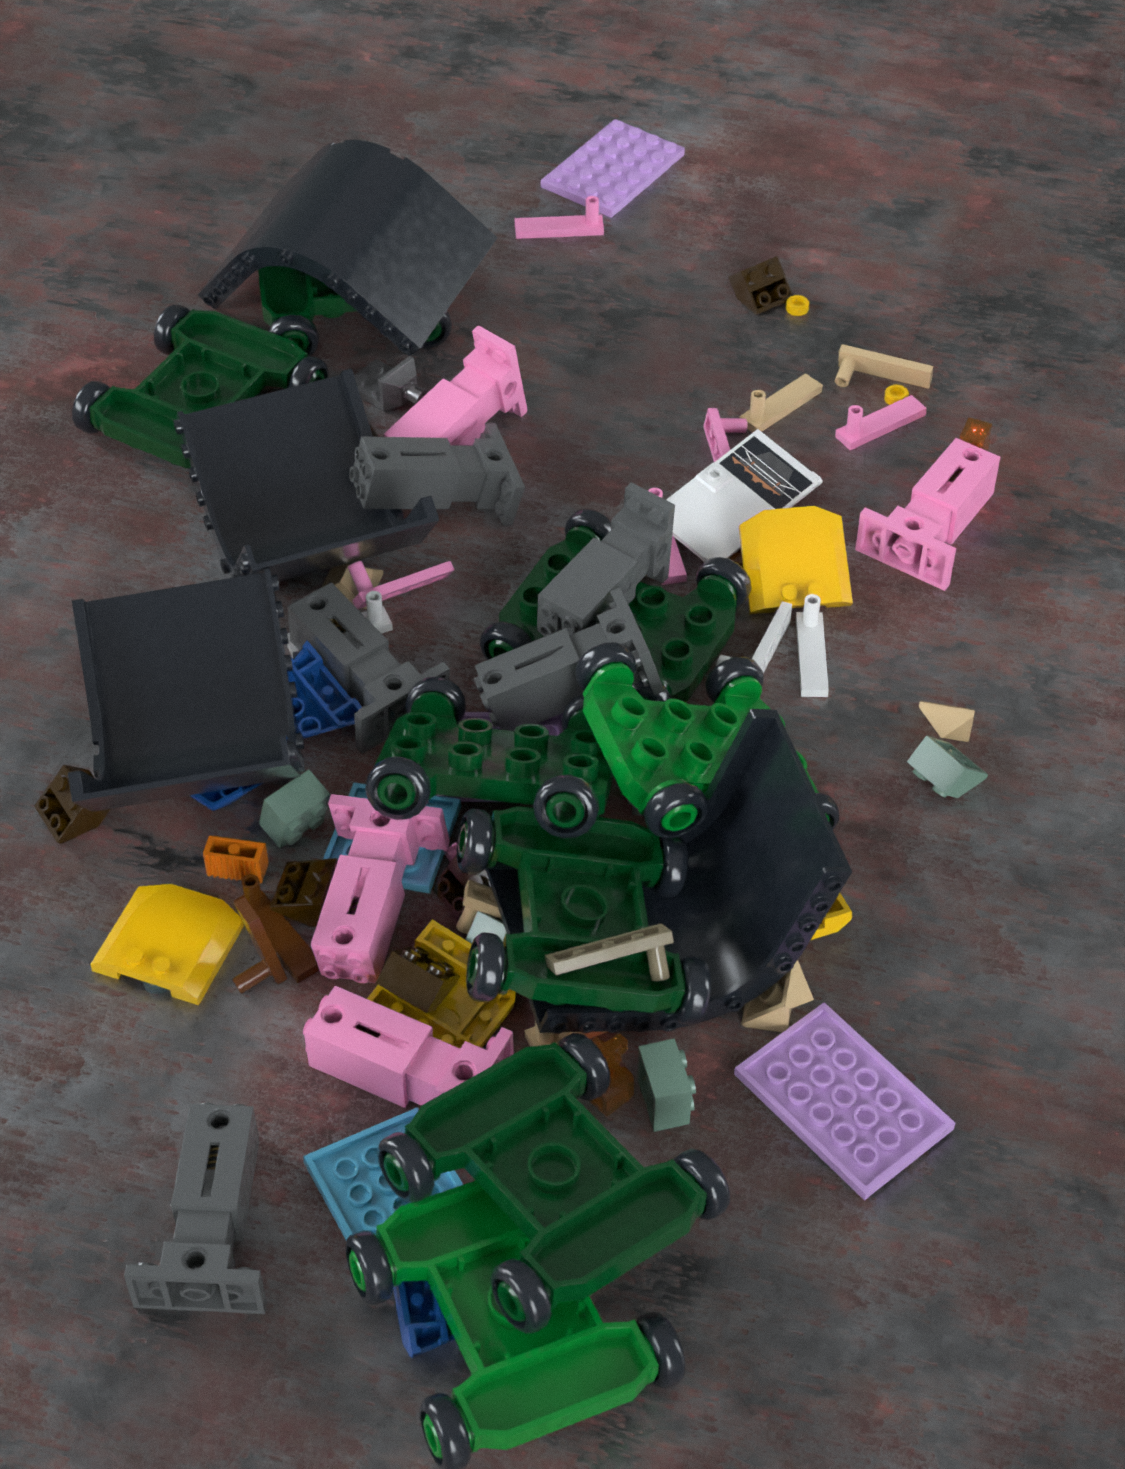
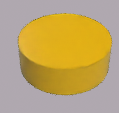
M793 295L786 301V311L791 315L802 316L809 310V300L804 296Z
M891 385L885 390L884 400L887 404L891 405L908 397L909 391L902 385Z

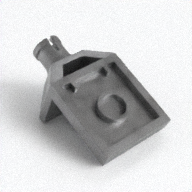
M411 356L394 368L375 359L354 375L361 399L382 411L400 407L408 401L416 404L429 392L428 389L422 388L417 384L414 358Z

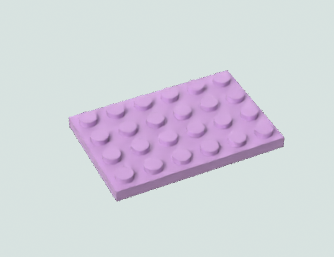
M614 119L541 180V188L585 207L586 198L588 196H596L599 198V213L612 218L683 157L685 148Z
M824 1002L735 1067L734 1075L863 1200H866L954 1130L955 1122Z

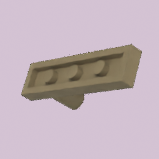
M658 924L545 955L547 968L555 975L646 950L651 980L663 981L670 977L664 945L674 943L672 931L663 924Z

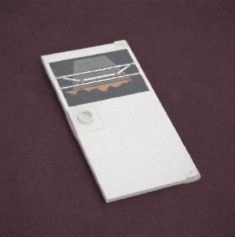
M757 429L666 499L675 504L672 536L704 562L709 558L715 557L729 558L741 549L738 529L741 523L763 510L792 508L822 484V478L815 472L807 469Z

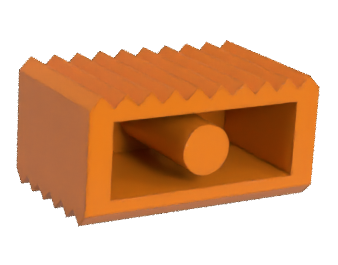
M209 835L203 851L207 876H213L214 878L218 876L219 878H225V880L230 878V880L242 881L244 876L253 874L259 878V883L261 884L269 863L266 843Z

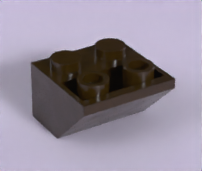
M778 256L728 276L736 298L755 315L783 304L789 297L793 296Z
M63 764L34 805L52 836L60 844L97 828L111 810L92 812L73 803L68 772L81 770L93 778L94 776L88 769Z
M456 854L433 884L432 891L458 921L465 908L463 906V898L468 881L472 880L491 887L485 869L476 875L463 873L458 867Z
M338 859L287 862L270 904L271 910L308 927H316Z
M413 945V947L410 946L391 952L376 983L423 1012L429 1013L438 1008L458 982L460 976L453 972L454 967L441 960L438 962L428 957L429 952Z

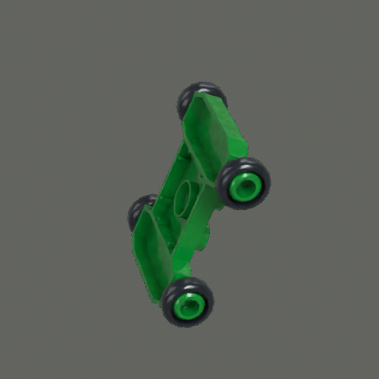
M610 642L594 646L579 659L575 669L576 679L579 686L584 690L583 713L622 794L639 810L640 814H644L645 823L654 835L663 838H675L689 833L705 819L708 812V803L704 794L747 714L751 709H771L760 699L764 683L762 669L755 660L747 657H733L717 665L709 673L705 683L706 693L714 703L712 706L686 704L678 699H668L666 702L644 700L632 686L636 671V661L633 653L625 645ZM780 716V718H781V720H782V722H783V724H784V726H785V722H784L783 718ZM796 751L834 830L840 818L839 808L829 795L820 793L806 770L807 761Z
M476 1180L434 1194L419 1202L400 1206L384 1223L377 1225L376 1235L369 1230L353 1233L347 1238L345 1246L351 1278L360 1297L367 1304L376 1305L389 1300L393 1287L401 1285L402 1281H428L472 1374L460 1386L453 1388L452 1397L443 1393H435L424 1398L420 1405L419 1415L422 1432L429 1452L440 1469H463L469 1463L471 1454L477 1452L480 1448L508 1450L633 1401L642 1389L650 1383L661 1388L677 1385L684 1377L686 1367L681 1341L675 1328L663 1314L648 1312L639 1316L636 1321L603 1323L589 1296L585 1299L559 1302L556 1308L551 1310L552 1315L548 1325L538 1332L525 1334L513 1327L501 1313L495 1302L490 1278L494 1268L500 1263L512 1258L519 1260L520 1251L524 1250L531 1240Z

